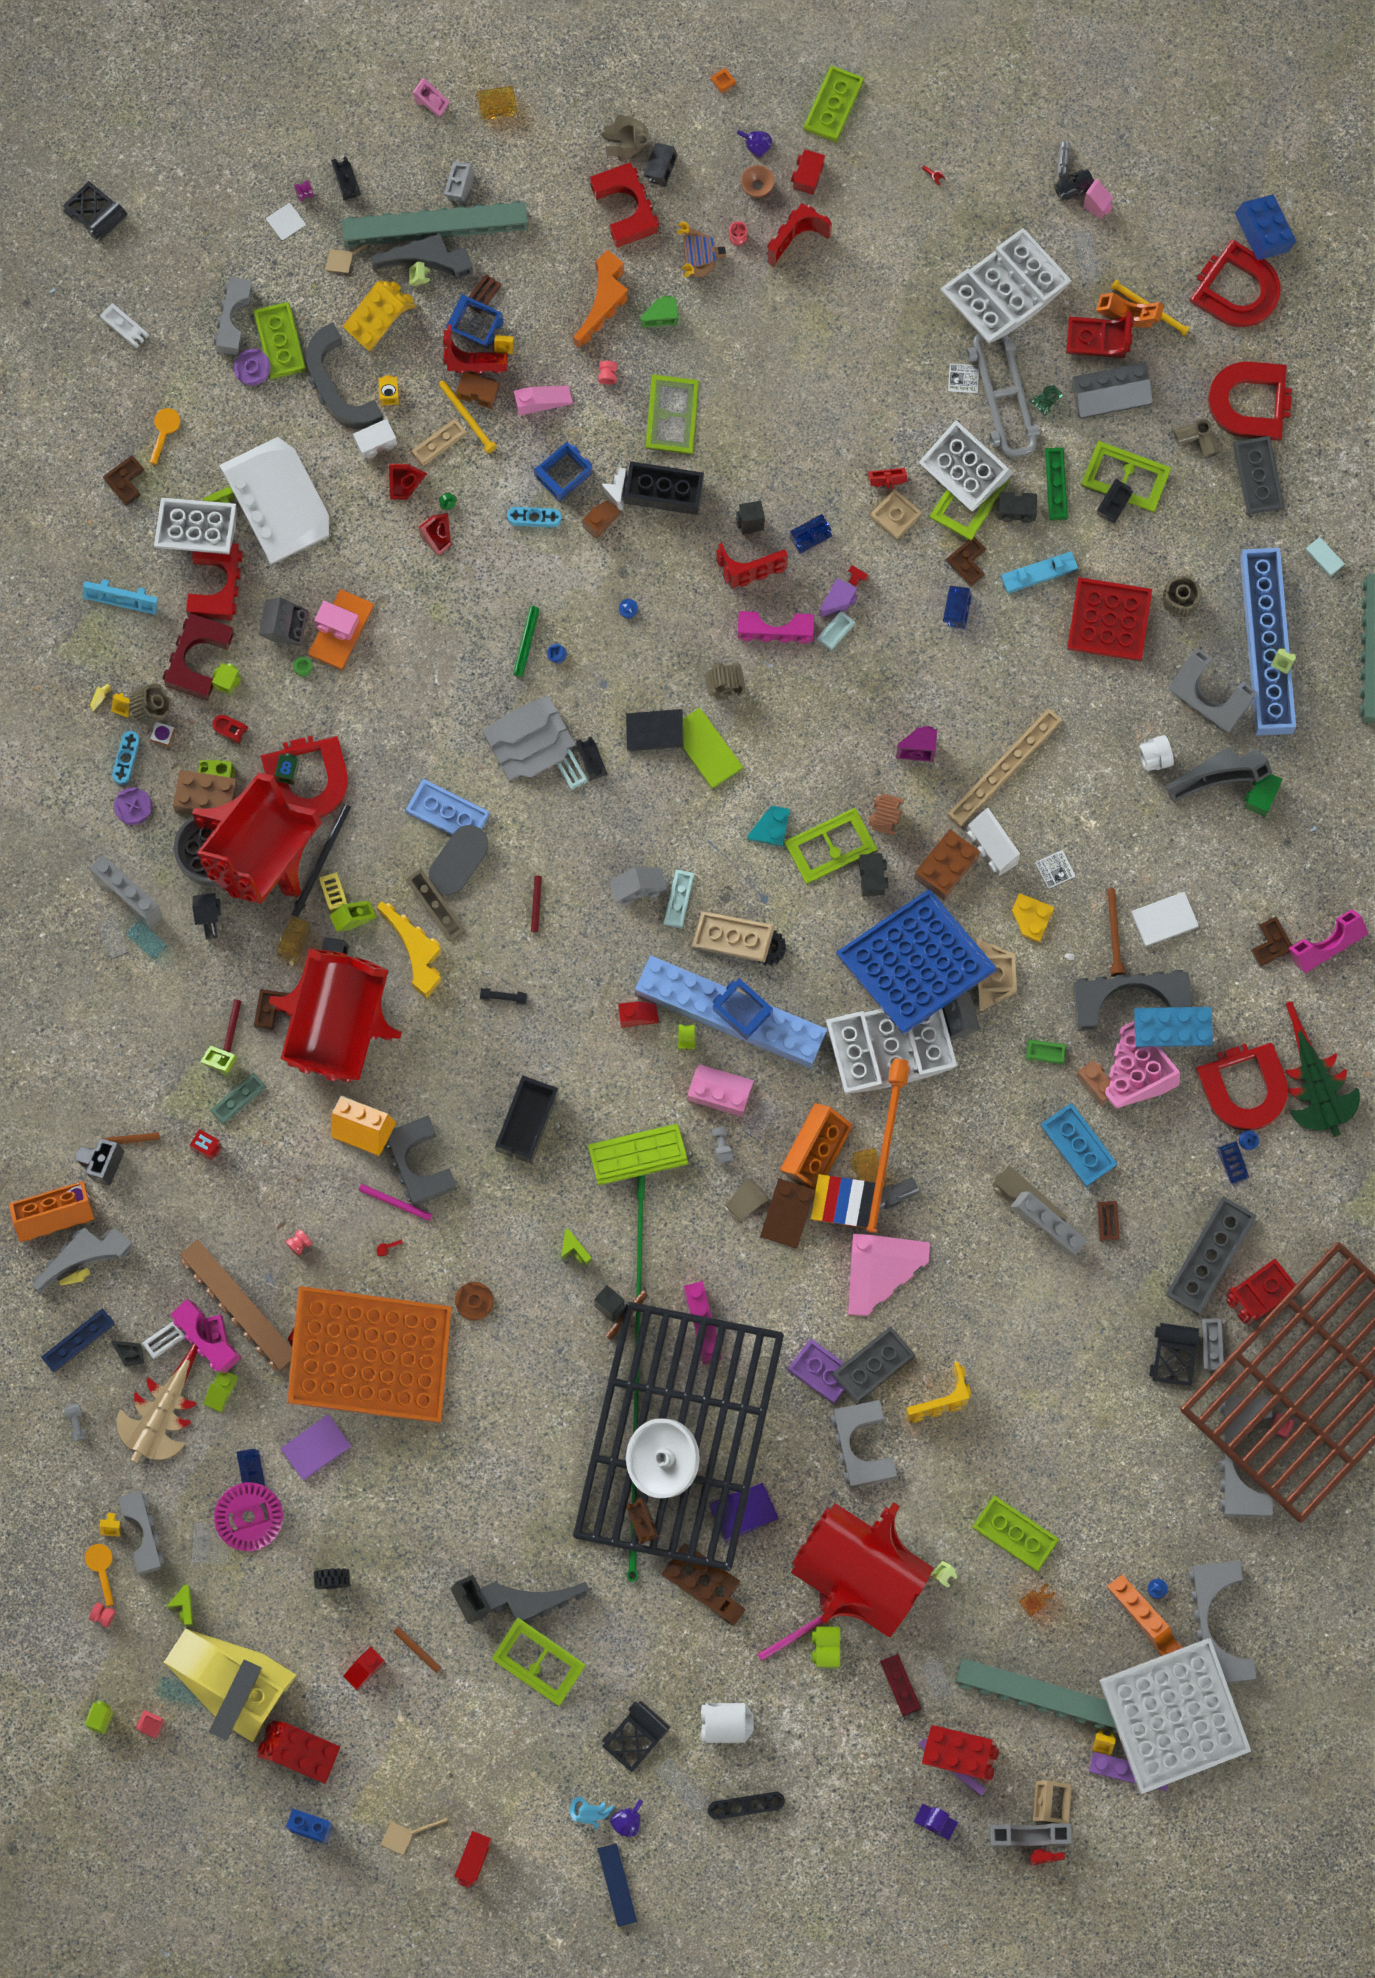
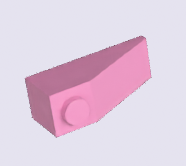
M540 386L514 391L518 416L573 404L569 386Z

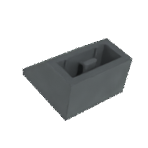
M281 597L266 600L259 636L273 642L302 645L308 610Z
M970 993L962 994L942 1008L950 1040L965 1037L980 1030Z

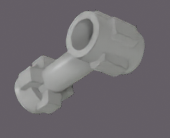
M75 1403L67 1405L64 1408L66 1419H71L74 1432L71 1433V1437L74 1438V1442L86 1439V1431L81 1429L78 1416L82 1415L80 1405H75Z

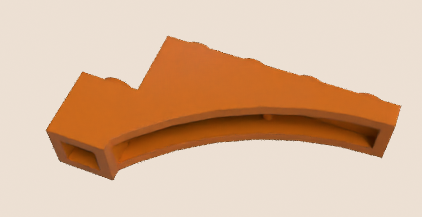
M608 249L595 262V269L598 271L597 293L587 319L573 336V344L578 348L583 344L586 345L590 341L591 335L603 327L606 319H611L615 315L616 309L628 301V289L617 281L624 274V263Z
M1123 1574L1107 1586L1108 1590L1136 1622L1160 1656L1183 1648L1174 1638L1170 1626Z

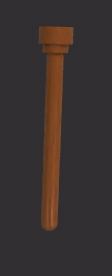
M1110 887L1108 889L1113 951L1112 967H1110V974L1112 977L1126 975V969L1121 962L1116 894L1115 889Z

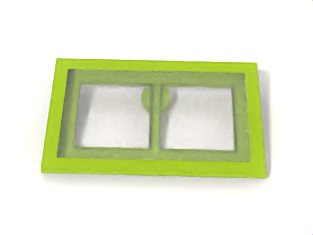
M651 375L645 449L693 454L699 380Z

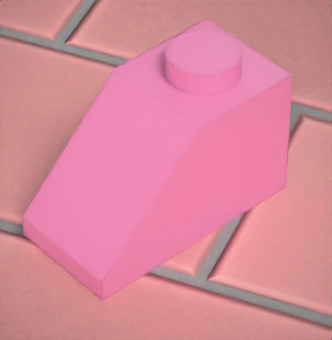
M1095 179L1086 192L1083 208L1102 219L1105 214L1108 215L1111 212L1113 197L1099 180Z

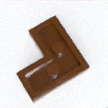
M131 455L103 476L104 481L125 506L141 496L130 481L141 474L144 468Z
M973 537L971 541H966L946 558V562L972 587L985 576V573L973 561L982 555L986 548Z
M1277 917L1259 925L1267 942L1253 948L1251 952L1258 965L1262 967L1289 954V948L1292 944Z
M260 989L254 1027L273 1030L276 1012L281 1011L276 1010V1006L269 1003L270 996L284 997L289 993Z

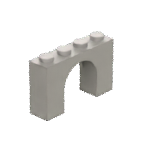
M1197 648L1191 653L1168 689L1176 697L1185 700L1191 708L1200 711L1206 719L1215 722L1221 730L1229 733L1235 728L1258 692L1242 682L1237 686L1227 702L1214 703L1208 700L1201 691L1200 679L1213 659Z
M104 855L89 868L94 881L107 893L111 890L115 892L131 908L135 918L148 930L163 917L159 905Z
M880 1400L834 1409L833 1415L830 1418L832 1427H836L838 1433L835 1435V1441L842 1451L839 1454L841 1465H845L846 1472L843 1473L845 1484H849L850 1489L896 1479L897 1474L893 1457L876 1461H863L853 1454L849 1444L851 1435L858 1428L883 1422L884 1417Z

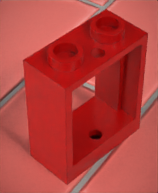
M474 1831L471 1832L454 1876L458 1880V1885L469 1888L470 1885L475 1887L492 1843L490 1837Z

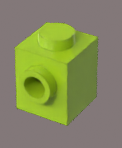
M221 663L219 668L216 667L212 676L214 678L212 681L213 688L230 696L234 688H237L241 682L238 668L230 663H227V665Z

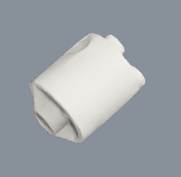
M705 1703V1705H702L701 1722H705V1724H702L701 1741H706V1743H746L754 1731L753 1714L746 1703Z

